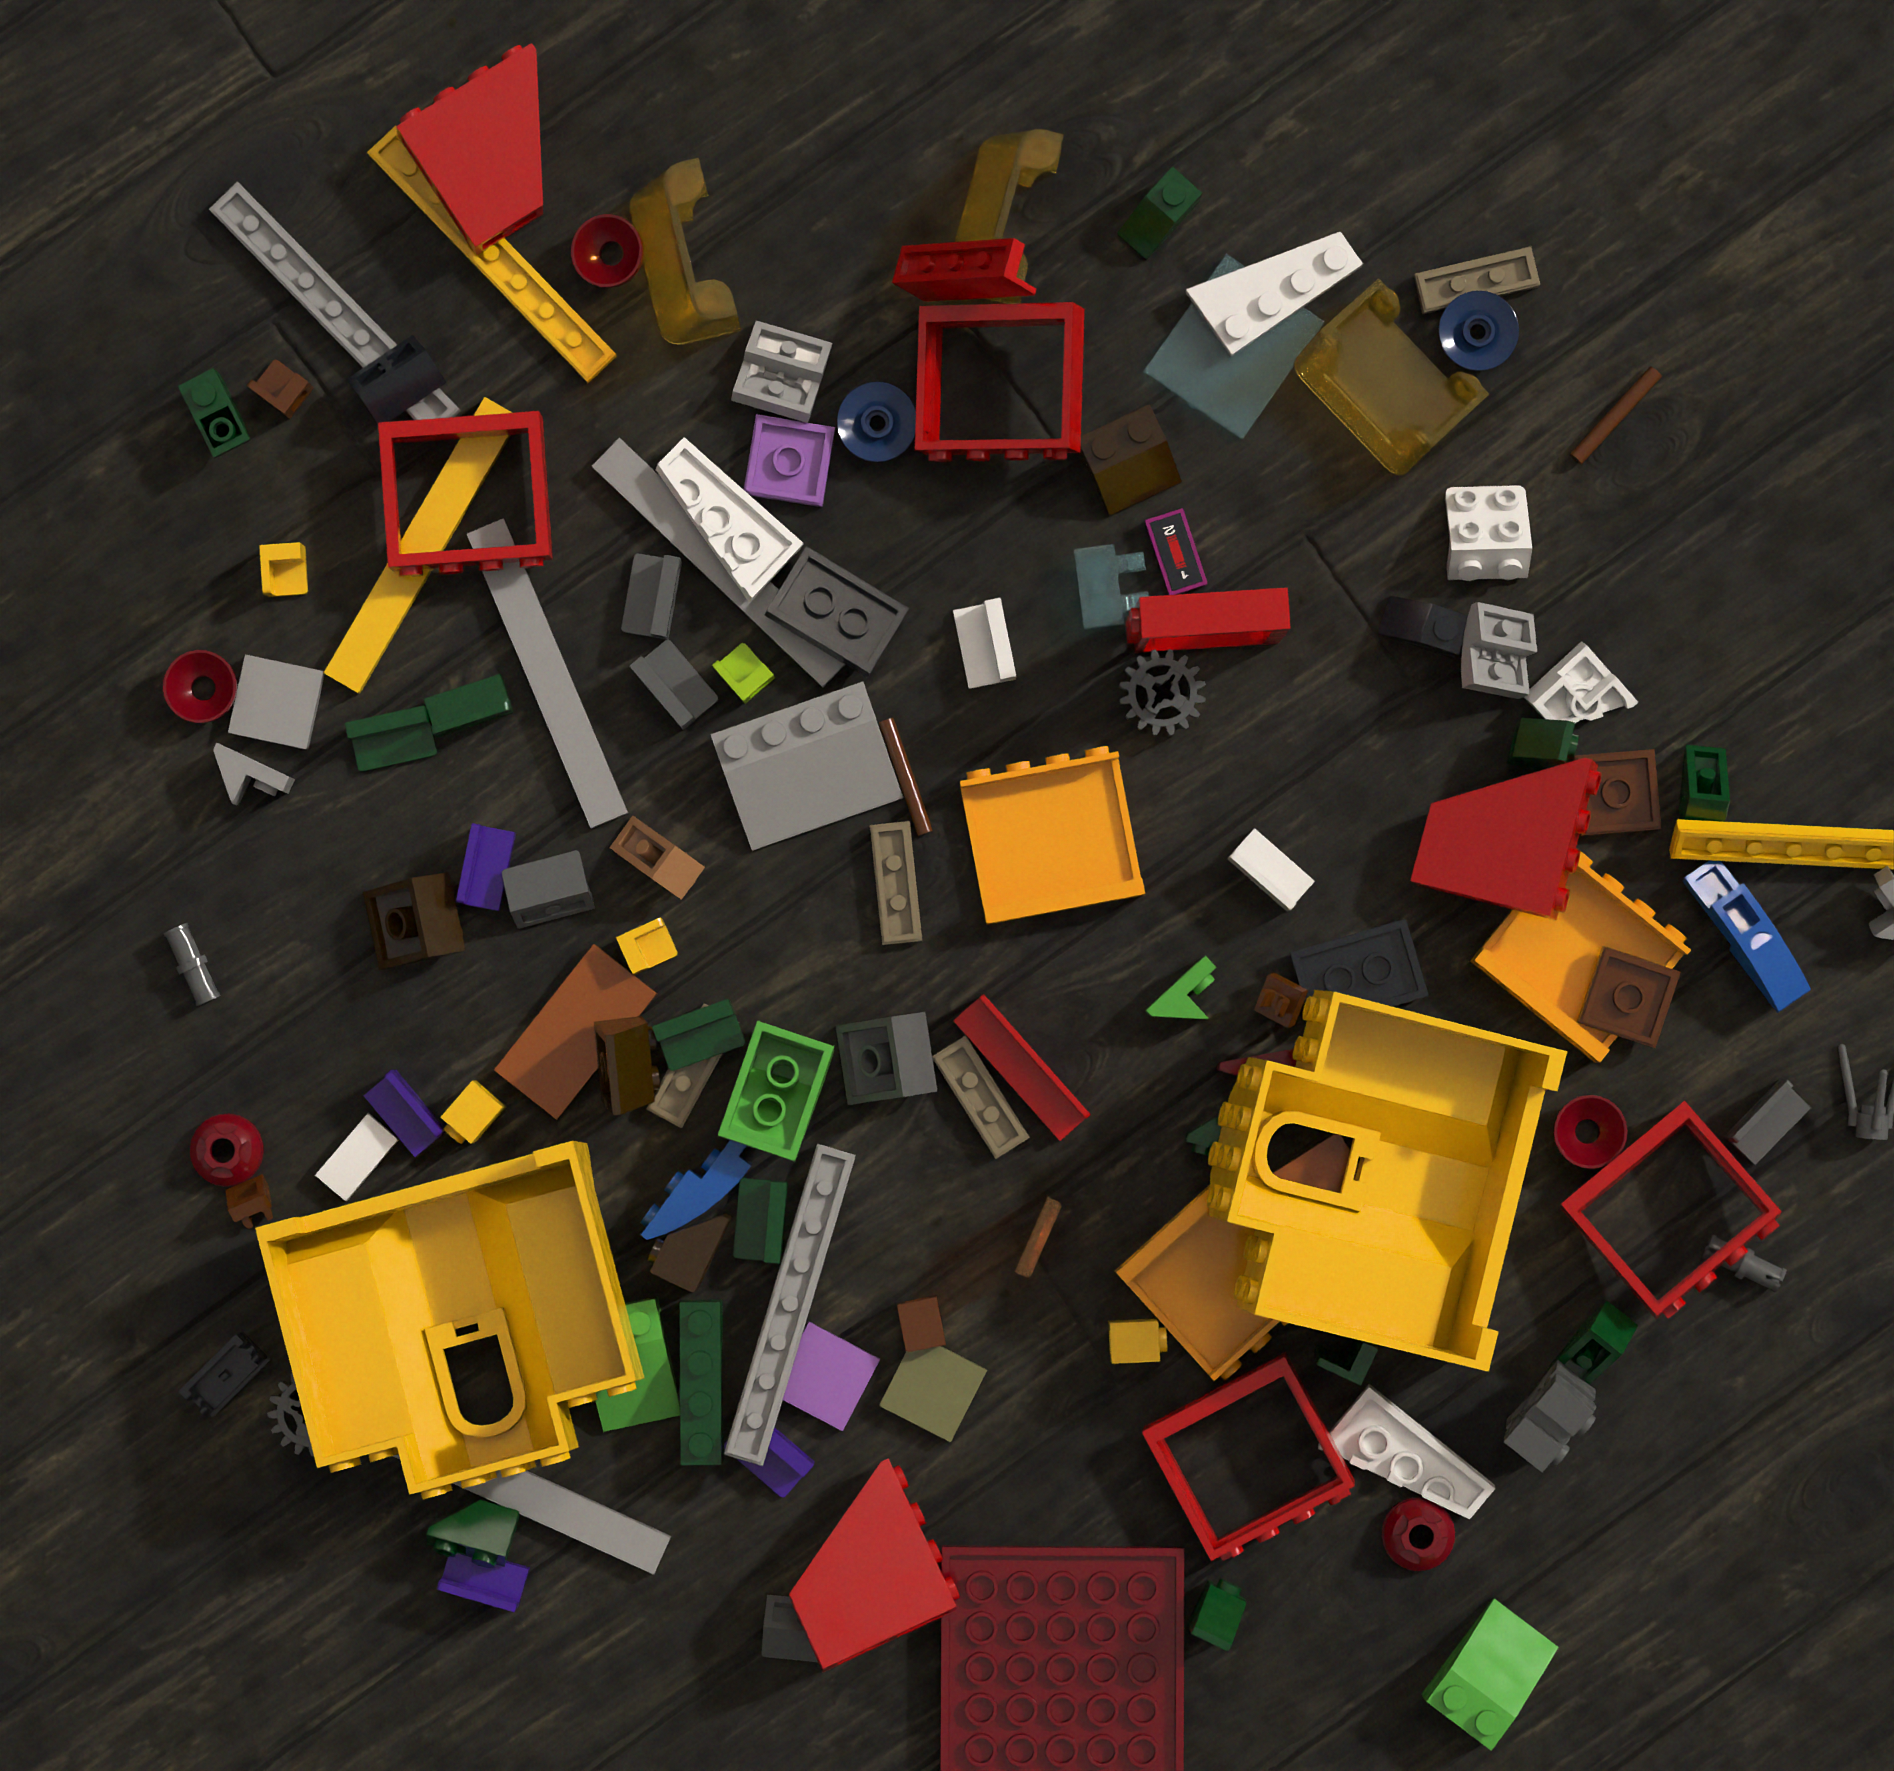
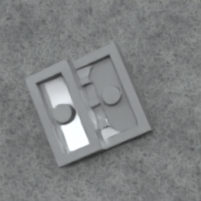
M756 321L745 350L744 361L732 392L731 401L808 423L828 362L832 343Z
M1480 602L1471 605L1462 644V688L1515 699L1530 695L1526 656L1537 653L1533 614Z

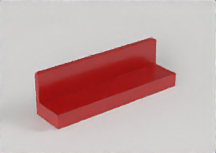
M1015 238L902 246L892 280L894 285L926 302L1033 296L1036 293V288L1016 277L1025 244Z
M984 994L953 1020L1059 1141L1091 1115Z

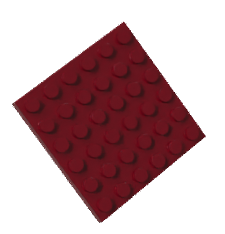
M942 1545V1575L944 1578L952 1577L960 1598L955 1600L956 1611L941 1618V1771H1184V1547Z

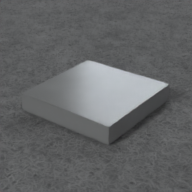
M245 654L228 733L308 750L325 676L324 671Z

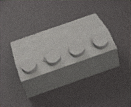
M863 682L711 734L752 851L903 799Z

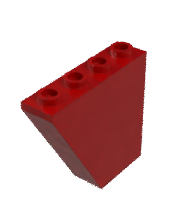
M532 43L524 48L521 45L511 48L501 56L502 62L490 69L487 66H483L475 70L468 76L467 80L469 82L456 90L454 87H449L441 91L434 97L435 103L422 111L419 107L410 110L400 118L401 124L396 126L398 138L476 256L543 215L537 53Z
M1581 758L1431 803L1410 881L1421 887L1556 921L1558 913L1565 912L1569 901L1570 889L1565 888L1569 873L1574 874L1579 864L1580 850L1576 849L1579 835L1586 834L1590 823L1591 811L1586 810L1590 794L1596 795L1600 786L1601 772L1597 771L1598 764L1592 759Z
M889 1458L880 1462L789 1593V1599L822 1672H826L956 1611L957 1608L955 1600L959 1599L960 1595L951 1576L943 1577L937 1564L943 1561L934 1539L926 1541L920 1526L926 1524L924 1516L917 1502L909 1504L903 1491L909 1487L900 1465L892 1467Z

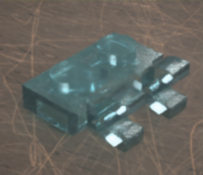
M1114 544L1074 549L1084 629L1124 625L1123 613L1130 612L1131 608H1135L1139 597H1148L1149 593L1147 591L1121 595L1118 573L1146 571L1143 552L1116 556Z

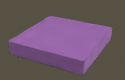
M756 414L744 491L750 496L822 507L835 427Z
M809 1322L802 1334L783 1400L843 1431L880 1358Z

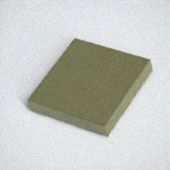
M942 1346L913 1352L906 1351L879 1406L951 1442L987 1369Z

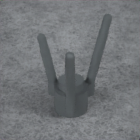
M1840 1044L1838 1052L1849 1111L1848 1126H1856L1855 1137L1887 1140L1888 1130L1892 1129L1894 1080L1885 1107L1884 1100L1888 1072L1882 1069L1879 1073L1875 1105H1862L1861 1112H1858L1846 1046Z

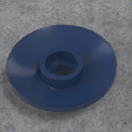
M1470 291L1456 297L1446 307L1439 322V340L1446 355L1458 366L1473 371H1485L1502 364L1514 351L1519 337V324L1512 307L1503 298L1488 291ZM1471 327H1481L1484 331V337L1480 340L1473 339L1470 335Z
M884 382L866 383L852 390L843 400L837 417L838 432L845 447L855 456L870 462L889 461L901 455L912 443L915 437L916 410L910 398L898 387ZM875 417H880L885 421V427L880 431H874L870 427V421Z

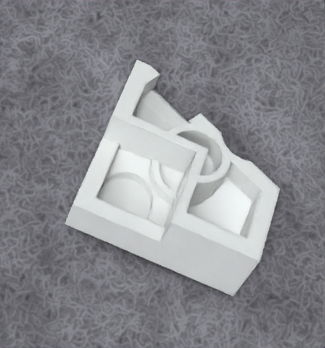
M1582 641L1529 689L1530 695L1524 697L1543 719L1567 720L1575 723L1583 719L1591 721L1603 717L1604 712L1622 706L1628 709L1638 703L1619 679L1605 667Z

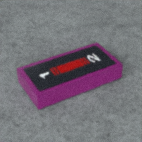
M1183 508L1145 520L1144 523L1168 595H1179L1206 586L1208 584Z

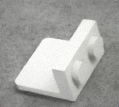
M1521 486L1448 488L1445 494L1450 540L1447 560L1448 580L1472 581L1476 579L1512 580L1528 578L1532 541L1525 489Z

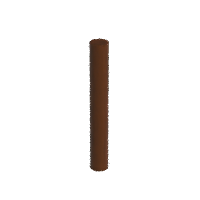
M1650 366L1570 453L1571 458L1582 465L1662 378V375Z
M894 718L881 721L878 724L917 835L921 836L932 832L933 829Z

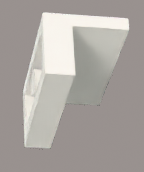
M1001 598L986 600L982 605L953 610L969 689L1016 680Z
M1255 828L1227 858L1287 912L1296 905L1300 897L1315 882Z

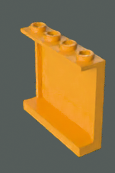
M1108 746L1085 750L1086 757L1070 760L1069 754H1060L1046 757V765L1030 768V762L1023 761L1006 765L1007 772L991 775L990 768L966 773L967 780L960 781V788L986 925L1145 894L1123 786L1118 751L1109 753Z
M1580 851L1577 870L1574 874L1569 873L1565 887L1570 889L1569 901L1565 912H1559L1555 921L1511 910L1470 962L1594 1063H1600L1610 1051L1608 1049L1618 1036L1577 1023L1602 946L1673 969L1683 955H1688L1691 949L1683 944L1687 938L1679 930L1670 924H1667L1665 928L1653 919V916L1656 914L1654 910L1639 899H1636L1634 902L1629 900L1621 893L1624 886L1607 873L1603 877L1590 868L1593 861Z
M1208 1185L1122 1263L1115 1272L1215 1381L1219 1376L1226 1380L1242 1365L1238 1359L1249 1349L1254 1353L1260 1350L1272 1338L1268 1332L1277 1323L1281 1322L1284 1326L1288 1323L1254 1315L1236 1307L1238 1299H1234V1288L1239 1275H1244L1248 1260L1244 1259V1248L1248 1236H1254L1255 1229L1209 1216L1207 1198L1210 1185Z

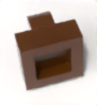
M1276 973L1268 974L1254 1011L1287 1028L1293 1027L1308 990Z
M263 1174L225 1190L228 1211L234 1222L242 1220L243 1225L250 1229L253 1227L251 1217L253 1214L261 1211L265 1214L268 1221L273 1218L270 1190Z

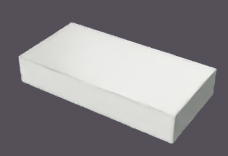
M367 1114L315 1176L343 1200L348 1201L400 1139L373 1116Z

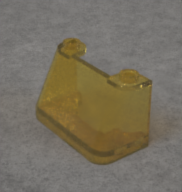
M1033 129L995 135L985 140L979 149L955 242L1002 239L1016 185L1021 184L1032 187L1034 180L1040 174L1048 171L1057 172L1064 135L1044 129ZM1022 254L1016 277L1025 282L1028 263L1025 255ZM1023 296L988 299L1007 304H1017L1022 302Z
M699 158L678 162L670 166L639 189L630 201V214L633 226L638 230L643 241L644 259L642 263L658 328L662 337L675 345L687 344L741 330L737 310L729 287L718 280H706L696 283L681 223L694 220L693 209L695 203L701 197L708 196Z
M1378 278L1315 335L1296 357L1294 367L1300 379L1386 469L1396 475H1404L1464 420L1489 393L1481 386L1479 380L1471 374L1456 372L1448 379L1393 322L1400 313L1398 297Z

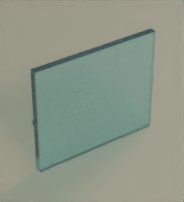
M1226 254L1208 281L1242 269L1245 266ZM1192 302L1144 372L1187 401L1191 408H1197L1242 440L1320 330L1324 321L1303 307L1230 357Z

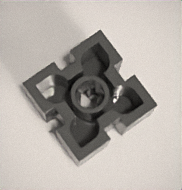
M1557 1360L1537 1383V1387L1533 1392L1526 1396L1507 1418V1431L1505 1432L1504 1443L1541 1472L1550 1463L1554 1467L1557 1466L1570 1449L1566 1444L1571 1436H1574L1576 1433L1580 1437L1583 1436L1594 1423L1596 1417L1592 1414L1597 1407L1593 1402L1596 1390Z

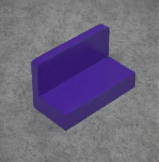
M472 823L456 898L457 903L495 911L501 910L505 890L502 871L509 868L516 836L515 832Z
M390 1070L385 1074V1078L364 1095L366 1100L414 1157L419 1156L446 1133L443 1129L444 1126L397 1070Z
M775 1427L763 1466L737 1459L782 1498L786 1497L815 1463L813 1459Z
M456 1554V1557H448L443 1576L438 1582L437 1590L511 1612H515L519 1607L530 1567L506 1561L505 1567L495 1565V1568H485L474 1564L471 1561L472 1558Z

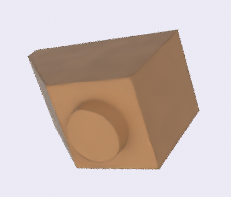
M634 816L630 818L610 846V849L681 900L705 868Z

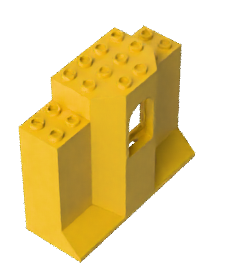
M1314 990L1313 997L1309 996L1303 1009V1020L1307 1021L1303 1037L1299 1036L1294 1045L1293 1059L1297 1060L1296 1066L1292 1067L1268 1060L1248 1057L1246 1063L1240 1067L1237 1081L1230 1093L1228 1102H1223L1218 1115V1125L1222 1126L1219 1141L1212 1143L1208 1156V1164L1212 1166L1210 1190L1207 1198L1209 1216L1255 1229L1254 1236H1248L1244 1248V1259L1248 1260L1244 1275H1239L1234 1288V1299H1238L1236 1307L1254 1315L1489 1372L1498 1336V1331L1487 1328L1545 1090L1558 1091L1567 1051L1337 992ZM1295 1123L1353 1138L1340 1193L1280 1179L1272 1174L1267 1162V1148L1272 1135L1279 1127L1284 1124ZM1359 1156H1360V1161H1359V1165H1358V1169H1357V1173H1356V1178H1355V1180H1353L1354 1174H1355V1170H1356V1166H1357V1162H1358V1158H1359Z
M569 1141L533 1151V1154L308 1216L292 1217L255 1228L317 1468L329 1465L330 1473L361 1465L360 1456L368 1454L370 1462L399 1454L409 1495L421 1492L422 1499H427L453 1491L451 1483L460 1481L463 1489L498 1478L496 1473L498 1470H500L502 1478L525 1472L537 1467L535 1460L540 1459L542 1467L570 1459L569 1451L579 1447L569 1411L570 1407L598 1400L596 1392L607 1389L609 1397L637 1389L635 1381L645 1378L594 1188L587 1143ZM478 1324L479 1331L457 1337L455 1329ZM497 1335L513 1393V1407L509 1414L501 1421L489 1425L472 1424L465 1420L460 1413L444 1349Z

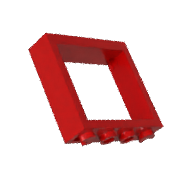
M1074 302L919 306L915 450L929 455V461L934 462L952 461V455H966V460L990 461V454H1005L1004 459L1011 461L1029 460V454H1043V459L1066 460L1067 453H1080L1085 309ZM1065 325L1061 438L939 440L943 328Z
M539 411L378 423L388 567L392 571H399V577L423 576V569L439 568V574L463 573V566L479 565V571L503 570V563L519 562L520 568H533L544 566L543 560H553L543 416ZM529 434L536 544L401 553L394 443Z
M1288 587L1139 597L1135 608L1130 609L1129 616H1127L1125 621L1127 644L1134 643L1135 653L1151 652L1155 649L1159 652L1168 651L1169 649L1175 651L1279 644L1291 629Z
M1683 1101L1561 1203L1560 1208L1655 1319L1659 1318L1662 1314L1668 1319L1686 1305L1683 1297L1693 1288L1700 1293L1718 1278L1714 1271L1724 1262L1730 1267L1733 1266L1749 1252L1745 1245L1757 1236L1762 1241L1780 1226L1776 1219L1780 1217L1782 1212L1686 1101ZM1685 1126L1758 1209L1761 1215L1657 1300L1584 1216L1582 1211Z
M1286 1352L1144 1426L1142 1430L1143 1436L1211 1561L1218 1557H1221L1224 1561L1239 1555L1244 1551L1242 1545L1254 1538L1257 1539L1258 1543L1272 1538L1280 1532L1277 1526L1291 1519L1294 1524H1298L1310 1518L1316 1513L1313 1509L1314 1507L1325 1501H1328L1330 1506L1341 1502V1499L1351 1495L1349 1489L1355 1486L1354 1477ZM1283 1376L1337 1476L1217 1538L1164 1438Z

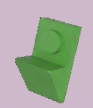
M1203 956L1155 1000L1145 1012L1150 1017L1209 1019L1187 994L1193 990L1196 995H1199L1215 980L1210 973L1217 967L1207 956Z

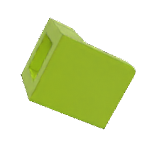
M741 643L720 662L717 660L712 664L716 672L744 704L775 679L772 672L745 643Z

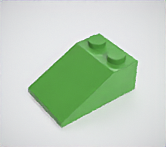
M757 1021L718 1136L795 1162L834 1054V1046Z
M658 1296L625 1303L645 1378L635 1381L637 1389L611 1397L608 1396L607 1389L596 1392L598 1400L595 1401L603 1432L680 1416V1399Z
M1493 1598L1421 1695L1431 1706L1492 1751L1519 1714L1559 1647Z

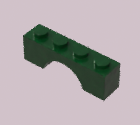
M723 1299L682 1300L680 1302L681 1465H722L724 1461L722 1413Z

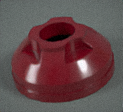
M602 214L590 218L578 228L571 244V257L577 273L584 280L601 288H613L629 282L637 274L644 259V246L638 230L629 221L613 214ZM612 242L619 243L623 248L622 260L613 266L606 265L602 259L603 248Z
M194 650L180 655L171 663L163 680V692L168 706L176 715L193 723H207L222 717L229 711L237 695V681L232 667L224 658L207 650ZM200 677H209L215 683V693L208 700H199L193 694V685Z
M1595 1095L1579 1096L1565 1104L1557 1114L1553 1129L1554 1141L1561 1155L1573 1165L1590 1169L1608 1165L1619 1156L1624 1149L1628 1132L1626 1120L1620 1109L1610 1100ZM1584 1119L1594 1121L1598 1127L1596 1140L1588 1144L1580 1142L1575 1134L1577 1124Z
M231 1113L218 1114L205 1120L196 1129L190 1144V1158L198 1174L206 1181L223 1187L235 1186L249 1180L258 1171L264 1155V1143L256 1126L248 1119ZM221 1138L230 1140L235 1148L233 1158L226 1163L215 1160L212 1155L214 1142Z
M1411 1497L1398 1502L1389 1510L1382 1524L1381 1536L1387 1554L1395 1563L1409 1570L1424 1571L1432 1569L1446 1560L1455 1542V1528L1450 1514L1444 1507L1423 1497ZM1416 1525H1426L1432 1530L1433 1539L1425 1548H1416L1409 1541V1533Z

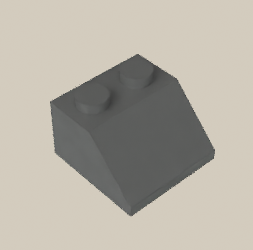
M925 1012L836 1026L848 1105L937 1092Z

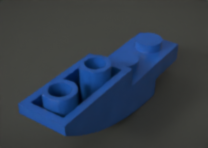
M1709 860L1684 877L1683 883L1730 943V952L1777 1013L1811 990L1795 958L1769 917L1745 884L1739 885L1722 861Z
M730 1140L722 1152L715 1148L701 1166L706 1171L703 1177L692 1169H689L685 1175L678 1171L664 1189L669 1194L667 1200L661 1208L654 1204L640 1222L646 1227L641 1236L648 1240L673 1231L700 1216L720 1201L753 1166L752 1163L741 1156V1153L747 1146Z

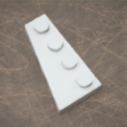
M1337 232L1186 289V294L1230 357H1232L1361 268L1363 263L1342 233Z
M1368 1384L1329 1431L1342 1457L1348 1460L1349 1463L1363 1470L1367 1469L1395 1485L1404 1486L1421 1494L1423 1498L1468 1519L1475 1514L1495 1490V1485L1370 1384ZM1319 1443L1318 1448L1323 1450Z

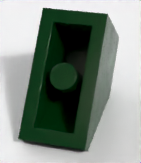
M1172 166L1143 198L1117 232V235L1147 261L1197 206L1202 192Z
M1686 745L1679 801L1680 819L1725 822L1730 804L1726 749Z
M1606 1300L1584 1321L1550 1364L1547 1371L1559 1360L1590 1385L1623 1354L1638 1325Z
M1221 1578L1217 1584L1208 1580L1187 1622L1191 1634L1228 1652L1247 1604L1245 1598L1239 1595L1242 1589Z

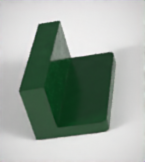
M501 674L424 698L432 723L430 728L432 734L437 738L514 713Z
M425 706L345 723L347 737L353 743L358 769L362 772L437 755L434 735L430 728L432 725Z
M725 999L652 1026L657 1042H660L671 1071L684 1068L745 1044V1039L730 999Z
M742 1178L740 1180L733 1251L735 1258L762 1260L766 1263H781L788 1182Z
M1355 1339L1347 1357H1343L1317 1345L1314 1350L1316 1365L1361 1386L1378 1351L1377 1344Z

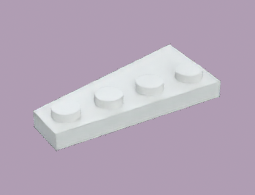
M683 438L658 463L656 471L750 603L801 549L804 543L686 438Z

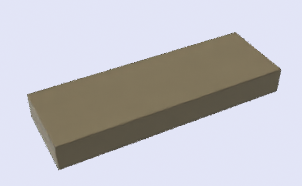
M1531 247L1415 273L1413 276L1422 314L1444 310L1456 297L1470 291H1488L1498 296H1504L1540 286Z
M910 821L870 825L882 945L922 941Z
M704 1003L701 1008H704L709 1005ZM722 1054L675 1071H671L668 1068L660 1083V1089L656 1090L654 1094L655 1102L649 1104L647 1110L683 1128Z
M966 1035L932 1056V1059L995 1159L1030 1138Z

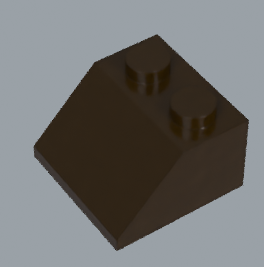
M1150 404L1081 436L1080 456L1109 517L1182 483L1166 437Z
M449 872L413 877L363 892L379 970L466 951L463 930L460 926L455 902V892Z
M642 1016L595 1021L594 1031L599 1086L603 1104L612 1115H621L655 1102L654 1090L660 1089V1079L657 1066H651L650 1051L656 1050V1037L652 1026L648 1027V1023Z
M724 1213L674 1231L667 1235L666 1239L661 1237L657 1239L647 1261L653 1263L650 1273L695 1293L703 1281L733 1216Z

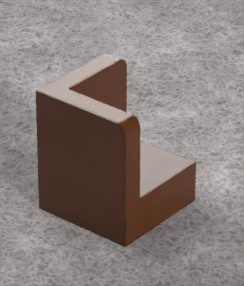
M278 360L272 361L257 382L251 379L246 385L289 419L292 418L314 389L307 380L294 373Z
M937 1295L897 1303L907 1352L946 1345Z

